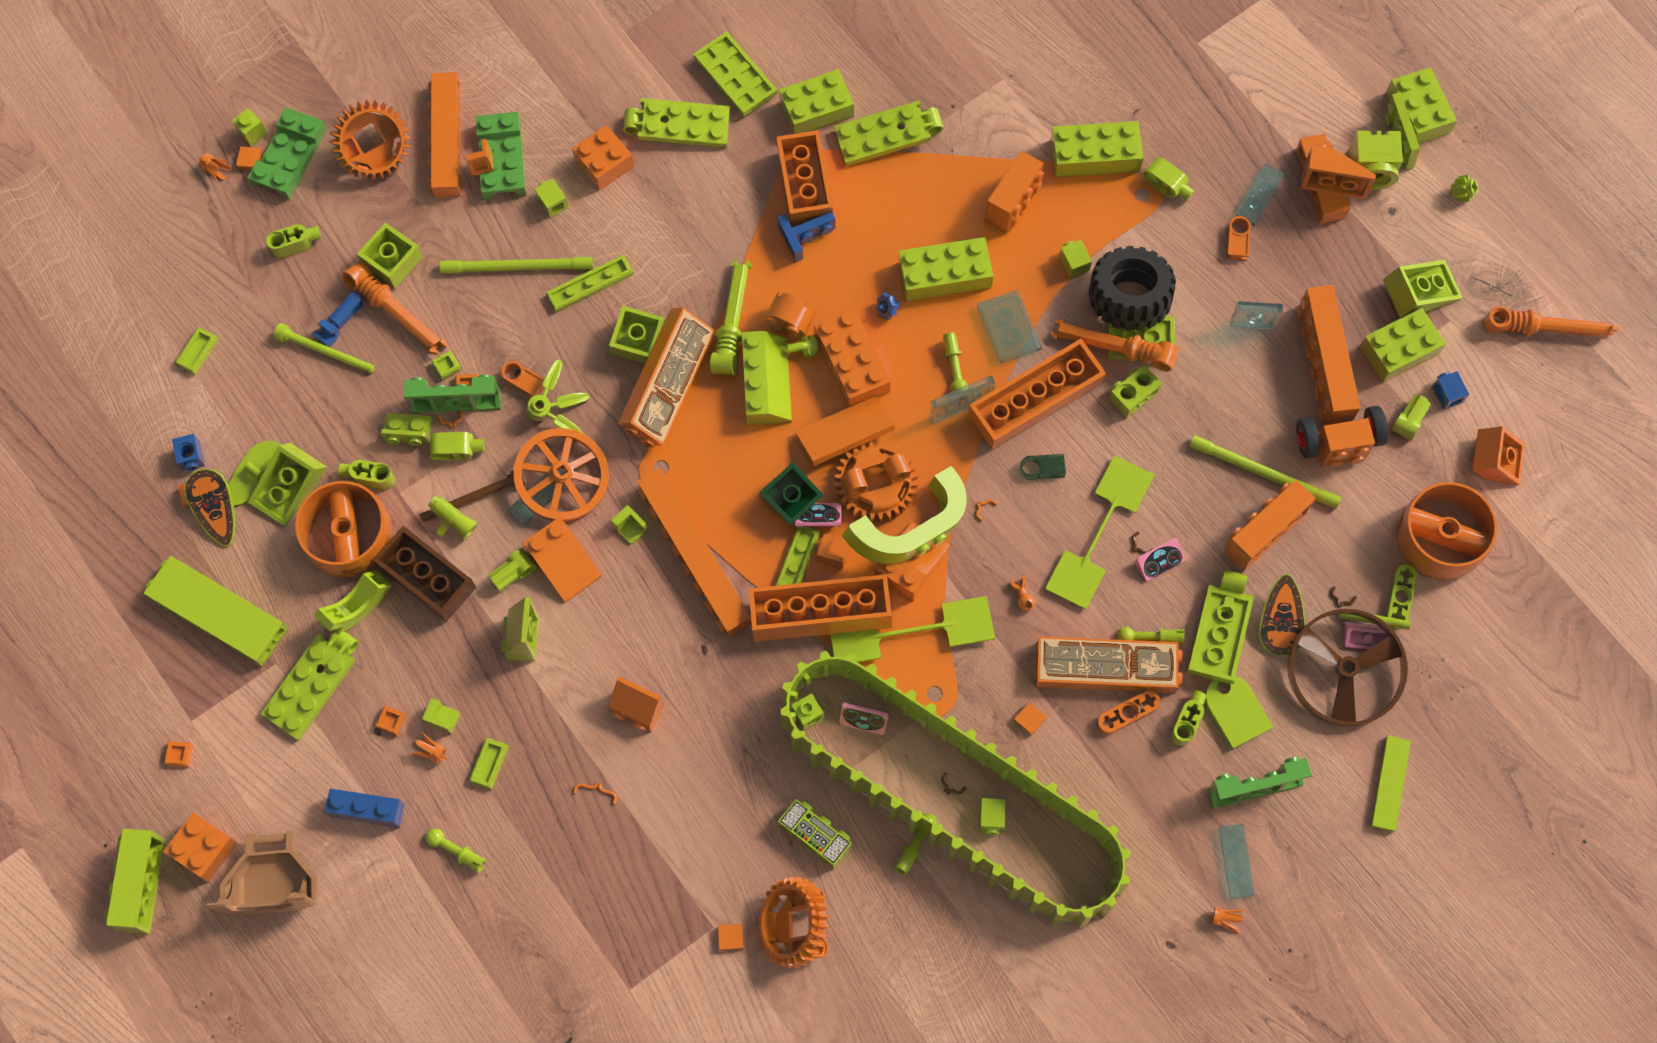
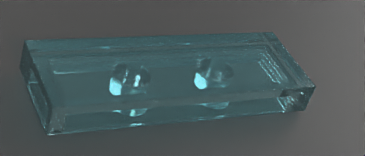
M1264 164L1236 216L1247 218L1251 226L1255 227L1280 183L1284 172Z
M562 469L558 470L561 476L566 473ZM545 473L532 487L550 476V474ZM554 482L531 498L538 505L545 508L553 499L556 484ZM520 498L508 509V513L524 527L536 516L535 513L524 505Z
M1244 825L1219 827L1229 898L1254 897L1255 893Z

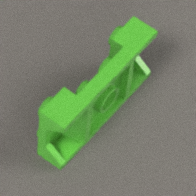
M285 107L276 123L278 129L261 161L256 160L247 179L253 187L265 186L276 190L284 198L290 200L324 137L327 127L323 120Z
M508 112L475 116L479 151H482V140L486 139L493 156L494 171L480 174L483 199L488 200L495 193L514 192L521 196H527L519 113Z
M482 374L478 377H472V386L467 384H457L453 387L435 385L431 388L427 379L415 377L411 380H404V399H410L412 414L459 412L461 410H501V392L494 376Z
M1298 756L1285 759V763L1281 764L1277 771L1265 774V778L1256 780L1255 777L1242 780V784H1240L1238 775L1230 777V774H1223L1216 777V781L1212 782V785L1207 790L1212 808L1303 786V779L1312 777L1307 758L1299 759Z

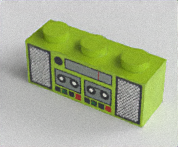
M795 799L778 820V825L835 869L852 848L851 837L842 830L837 832L831 827L832 822L825 816L821 815L818 817L812 812L814 810L813 807L803 800L800 803Z

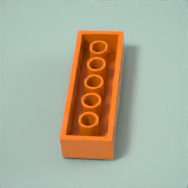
M1334 285L1309 287L1297 306V316L1302 320L1301 335L1303 339H1306L1305 354L1311 363L1309 369L1310 377L1315 381L1314 397L1316 400H1319L1320 421L1323 420L1324 426L1353 421L1360 410V403Z
M1079 339L969 404L967 414L990 448L994 449L1101 385L1105 379L1106 372L1083 340Z
M887 574L749 588L754 642L892 628Z

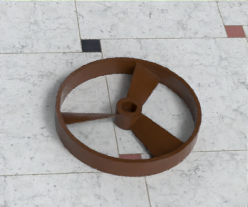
M1337 609L1321 614L1300 630L1290 647L1287 671L1293 693L1309 713L1333 725L1358 726L1382 717L1398 702L1406 685L1408 663L1399 637L1387 623L1377 616L1362 610ZM1350 614L1375 623L1389 637L1355 658L1351 656L1341 658L1309 627L1316 621L1328 616ZM1297 645L1335 665V671L1340 678L1331 718L1312 707L1304 698L1297 685L1294 674V656ZM1399 658L1400 681L1390 703L1377 715L1366 720L1356 721L1353 676L1361 668Z

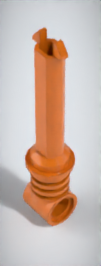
M358 261L342 272L341 278L350 290L359 291L369 300L371 307L383 308L429 349V354L438 355L436 348L439 345L446 349V340H441L394 299L390 286L387 284L383 285L377 280L366 263Z
M1502 306L1493 308L1483 320L1485 329L1490 333H1499L1501 331L1520 332L1527 337L1538 331L1606 338L1609 335H1614V331L1618 332V326L1606 322L1542 317L1537 312H1534L1533 309L1516 312V310L1510 311ZM1493 316L1500 318L1501 324L1496 323Z
M1064 319L1055 321V325L1060 326L1058 333L1050 332L1055 340L1058 337L1075 342L1082 339L1087 345L1122 353L1129 359V362L1141 361L1147 364L1151 363L1154 368L1164 372L1172 371L1179 353V348L1170 342L1150 343L1148 340L1141 339L1139 335L1126 339L1064 323Z

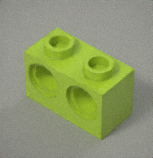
M1145 364L1139 369L1137 367L1134 368L1127 375L1128 378L1125 381H1118L1110 389L1109 400L1126 418L1158 394L1163 383ZM1137 381H1145L1147 386H1141ZM1121 394H1128L1131 399H1124L1121 397Z

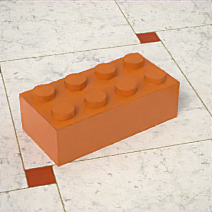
M819 130L776 137L790 224H803L827 213H833V203Z
M854 307L813 323L814 335L849 407L875 395L879 397L890 392L891 381Z
M1297 480L1291 485L1286 483L1278 491L1279 494L1274 499L1271 497L1263 504V509L1258 514L1254 512L1246 520L1247 523L1242 529L1238 527L1230 535L1231 538L1226 542L1228 547L1224 553L1243 572L1308 513L1316 500Z

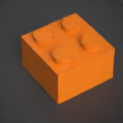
M607 125L572 148L575 162L599 190H602L634 168L632 154Z
M192 812L163 852L209 882L238 842Z

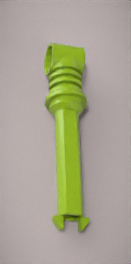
M737 260L730 264L733 272L724 322L715 333L717 337L716 351L712 353L710 360L712 374L735 375L737 372V349L739 342L742 340V333L738 326L748 269H752L749 260H746V265L738 264Z

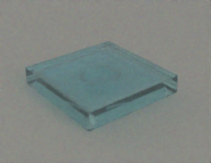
M1238 301L1231 317V326L1274 330L1283 312V304Z

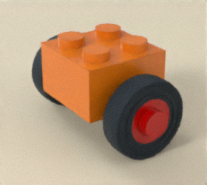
M1380 406L1366 408L1364 419L1326 425L1322 428L1321 432L1317 431L1312 418L1299 419L1296 424V442L1302 456L1305 459L1319 456L1321 467L1329 465L1330 468H1334L1346 462H1351V464L1363 462L1373 447L1383 446L1388 440V423Z

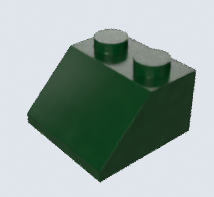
M794 462L786 467L758 495L775 515L790 526L824 496Z

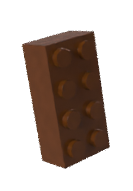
M404 526L400 528L373 559L378 569L446 622L477 588L470 577Z

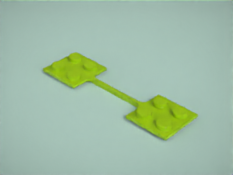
M1114 455L1095 491L1096 495L1111 503V508L1086 556L1079 557L1066 550L1064 551L1045 590L1083 609H1087L1106 572L1105 569L1090 561V555L1116 507H1123L1136 513L1155 476L1154 474Z
M987 596L941 603L944 621L938 624L879 633L875 629L830 634L834 657L844 658L848 653H852L855 655L856 663L882 659L879 641L882 638L939 628L946 630L950 647L995 640Z

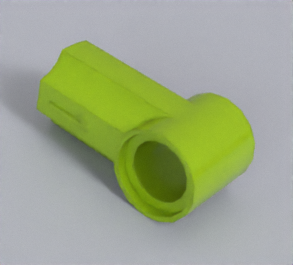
M1414 394L1391 430L1411 441L1421 426L1422 418L1431 405L1428 399L1422 395Z
M520 548L511 553L507 558V562L490 573L488 577L499 592H501L517 579H523L532 574L537 566L525 550Z

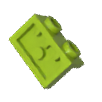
M386 413L384 429H381V436L384 441L390 444H399L400 442H407L414 446L429 444L432 418L425 415Z

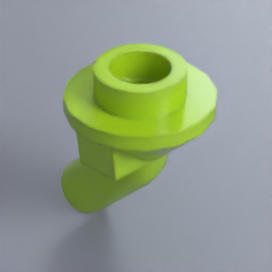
M805 336L801 338V342L787 344L788 352L802 351L804 356L808 358L814 357L819 349L818 340L814 336Z

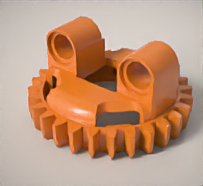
M368 99L365 100V105L357 101L356 108L349 104V112L342 109L343 118L336 116L340 121L339 124L332 123V126L337 130L330 132L335 139L330 140L329 143L336 146L331 151L339 153L334 157L335 160H342L340 166L342 168L347 166L346 172L351 173L354 170L355 177L362 173V178L366 180L369 174L371 179L375 180V174L383 178V171L391 175L389 168L393 167L398 170L395 163L398 161L403 164L404 162L400 156H408L403 149L410 148V145L405 143V140L411 138L409 135L404 134L409 131V128L402 127L406 121L404 119L398 120L401 116L399 112L392 114L394 111L392 106L386 110L387 104L385 102L380 107L377 100H374L371 105ZM372 123L383 143L363 153L353 133ZM398 137L400 138V142L397 141V146L394 151L395 153H397L395 157L392 154V148L394 145L395 138ZM357 161L363 164H368L370 166V170L368 167L361 166L359 164H357L356 166L352 162Z
M870 441L868 448L864 444L861 445V450L853 448V455L846 452L848 460L840 459V464L843 467L837 466L836 471L840 474L834 476L835 481H839L835 483V489H840L836 492L837 497H843L840 500L841 505L848 503L846 507L847 512L854 509V517L861 513L862 517L870 516L871 522H873L874 517H878L879 521L882 522L885 515L888 520H891V513L898 517V508L906 511L905 503H912V499L909 496L915 497L916 491L913 489L917 488V483L914 482V480H917V474H911L915 471V466H908L911 464V458L906 459L905 452L897 454V446L890 450V443L885 448L882 447L881 441L878 442L877 447H874V444ZM884 464L891 485L868 492V485L862 471ZM906 482V488L904 487L899 499L898 493L900 492L902 485ZM855 499L871 504L873 507L872 512L869 511V507L860 503L855 505Z
M788 877L784 878V880H778L777 884L771 885V891L765 892L767 898L761 899L763 907L758 908L761 913L760 917L756 918L759 920V926L756 929L760 930L757 938L762 939L759 946L765 948L763 953L769 956V961H773L775 965L785 968H800V965L806 966L807 961H813V959L823 958L827 955L828 945L824 938H827L825 930L829 928V925L826 924V919L829 918V915H826L825 912L828 905H824L825 895L820 888H815V883H809L808 879ZM779 896H787L786 902L783 904L781 910L779 912H773L772 910L776 908L778 902L781 900ZM808 911L809 930L807 935L793 938L792 912L801 913ZM782 942L790 954H781L783 950L777 943Z

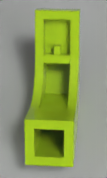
M377 570L364 573L346 597L333 605L317 609L314 617L329 631L335 629L338 633H342L355 626L373 611L385 597L392 584Z

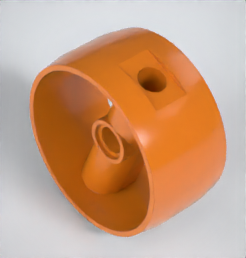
M336 481L315 489L305 498L296 516L295 530L301 550L317 569L337 578H356L374 570L377 566L373 559L393 537L391 519L381 500L372 491L354 482ZM355 499L372 503L379 508L381 514V526L378 536L372 546L362 555L360 553ZM329 505L331 506V531L334 536L336 562L317 558L311 554L309 548V532L312 523L317 515ZM349 526V530L346 533H340L343 527Z
M1454 482L1434 484L1418 493L1403 511L1397 529L1398 546L1406 562L1413 566L1420 574L1437 580L1456 579L1475 570L1489 555L1497 536V520L1489 502L1473 488ZM1430 500H1444L1455 503L1471 514L1477 522L1480 531L1460 524L1453 517L1442 518L1415 508V506ZM1442 528L1449 529L1451 535L1445 534ZM1414 536L1477 559L1460 564L1439 561L1427 554L1419 546Z

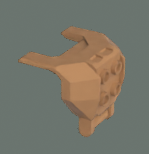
M295 830L286 831L283 834L260 836L246 834L245 854L238 859L220 883V898L218 902L206 903V906L219 914L256 915L297 911L315 905L319 897L318 877L296 852ZM286 843V850L256 852V845Z

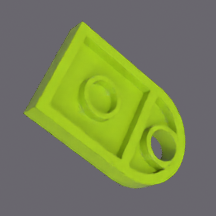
M1236 676L1234 684L1225 683L1229 687L1227 694H1222L1217 690V684L1225 682L1213 680L1205 693L1207 695L1205 703L1231 750L1274 728L1250 686L1242 678Z

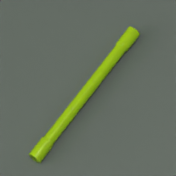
M593 256L557 259L440 261L441 274L483 271L594 269Z
M1196 435L1193 436L1189 445L1192 449L1206 455H1212L1282 486L1286 483L1291 485L1297 480L1219 447ZM1297 480L1316 498V501L1337 509L1341 500L1340 496Z

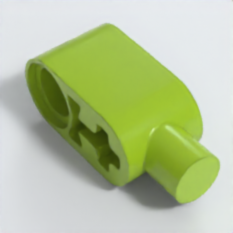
M1157 157L1143 172L1144 179L1168 198L1174 199L1179 195L1185 201H1188L1195 192L1187 186L1189 182L1187 176L1162 157Z
M296 224L271 232L266 238V243L275 257L284 258L308 250L311 247L312 241L320 239L322 236L318 226L306 229L303 225ZM282 243L280 246L275 247L276 244Z
M440 432L430 435V458L433 460H468L473 457V452H485L484 439H473V435L468 432Z
M355 460L351 464L340 463L338 476L352 478L355 483L364 487L388 490L395 483V476L391 469L383 463ZM381 474H388L385 479L378 480Z
M1194 690L1190 701L1185 703L1171 732L1172 742L1179 747L1187 746L1197 731L1204 714L1203 704L1207 697L1203 692ZM1190 709H1192L1195 711L1194 716L1191 719V721L1188 722L1186 720L1190 714ZM1184 729L1187 731L1188 738L1179 737L1177 730Z

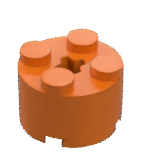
M777 292L765 318L770 323L769 327L774 331L781 332L784 330L789 332L791 338L800 341L806 335L816 315V310L812 306L809 309L804 306L805 301L784 292L781 296Z

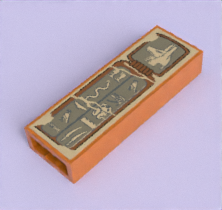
M684 307L670 309L618 422L620 426L625 428L624 431L627 434L641 439V443L647 447L664 445L715 332L714 329Z
M1038 636L1036 647V687L1176 693L1178 686H1182V672H1178V664L1182 663V650H1178V642Z

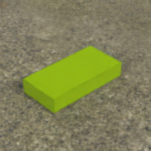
M198 327L176 360V366L196 375L219 340L218 337Z
M486 738L469 782L492 790L509 746Z

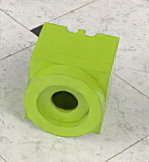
M1357 130L1349 147L1348 157L1376 175L1370 190L1391 187L1399 180L1398 171L1403 163L1401 131H1387L1385 135H1381V131H1376V134L1372 135L1371 131Z

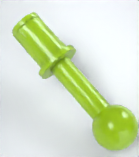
M946 333L943 335L946 351L944 357L950 360L953 382L950 387L951 392L958 397L964 396L968 391V384L962 379L958 356L962 355V352L958 348L956 333Z
M1122 627L1117 632V640L1178 642V644H1184V629L1164 630L1161 627L1160 632L1133 631L1130 627Z
M923 814V816L937 824V818L933 814ZM917 831L909 847L903 846V853L894 866V870L897 873L907 875L915 859L920 857L917 851L926 837L923 831Z
M436 828L430 829L426 833L425 841L430 847L440 846L457 856V863H464L478 873L484 869V866L481 864L486 865L487 859L472 852L470 847L460 848L445 839L443 832Z

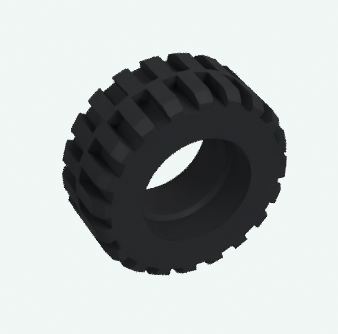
M1126 246L1125 249L1119 247L1114 249V252H1107L1103 255V258H1099L1091 275L1089 302L1091 307L1094 308L1093 311L1098 317L1102 316L1101 320L1106 324L1111 323L1112 327L1117 329L1119 327L1125 328L1124 331H1131V329L1141 331L1145 327L1149 329L1156 326V322L1160 323L1165 319L1173 302L1176 277L1173 274L1174 271L1171 265H1167V261L1162 256L1158 257L1157 252L1153 250L1147 251L1145 247L1134 248V246ZM1121 282H1136L1145 286L1150 292L1137 296L1128 295L1119 291L1114 285Z

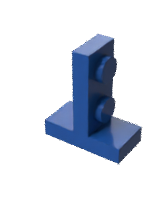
M832 212L793 228L786 214L777 217L778 228L795 262L803 259V249L800 243L810 242L814 237L821 234L827 235L833 229H836V219Z

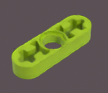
M1404 564L1395 571L1386 617L1392 618L1397 613V609L1400 608L1399 618L1409 620L1417 579V572L1413 566ZM1406 571L1409 578L1405 582V586H1402L1404 577L1400 574ZM1399 591L1404 592L1407 595V601L1404 603L1397 601L1395 593Z

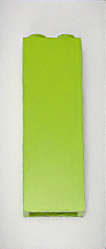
M172 556L162 562L159 572L154 579L147 583L143 593L151 601L260 666L265 664L289 629L282 621Z

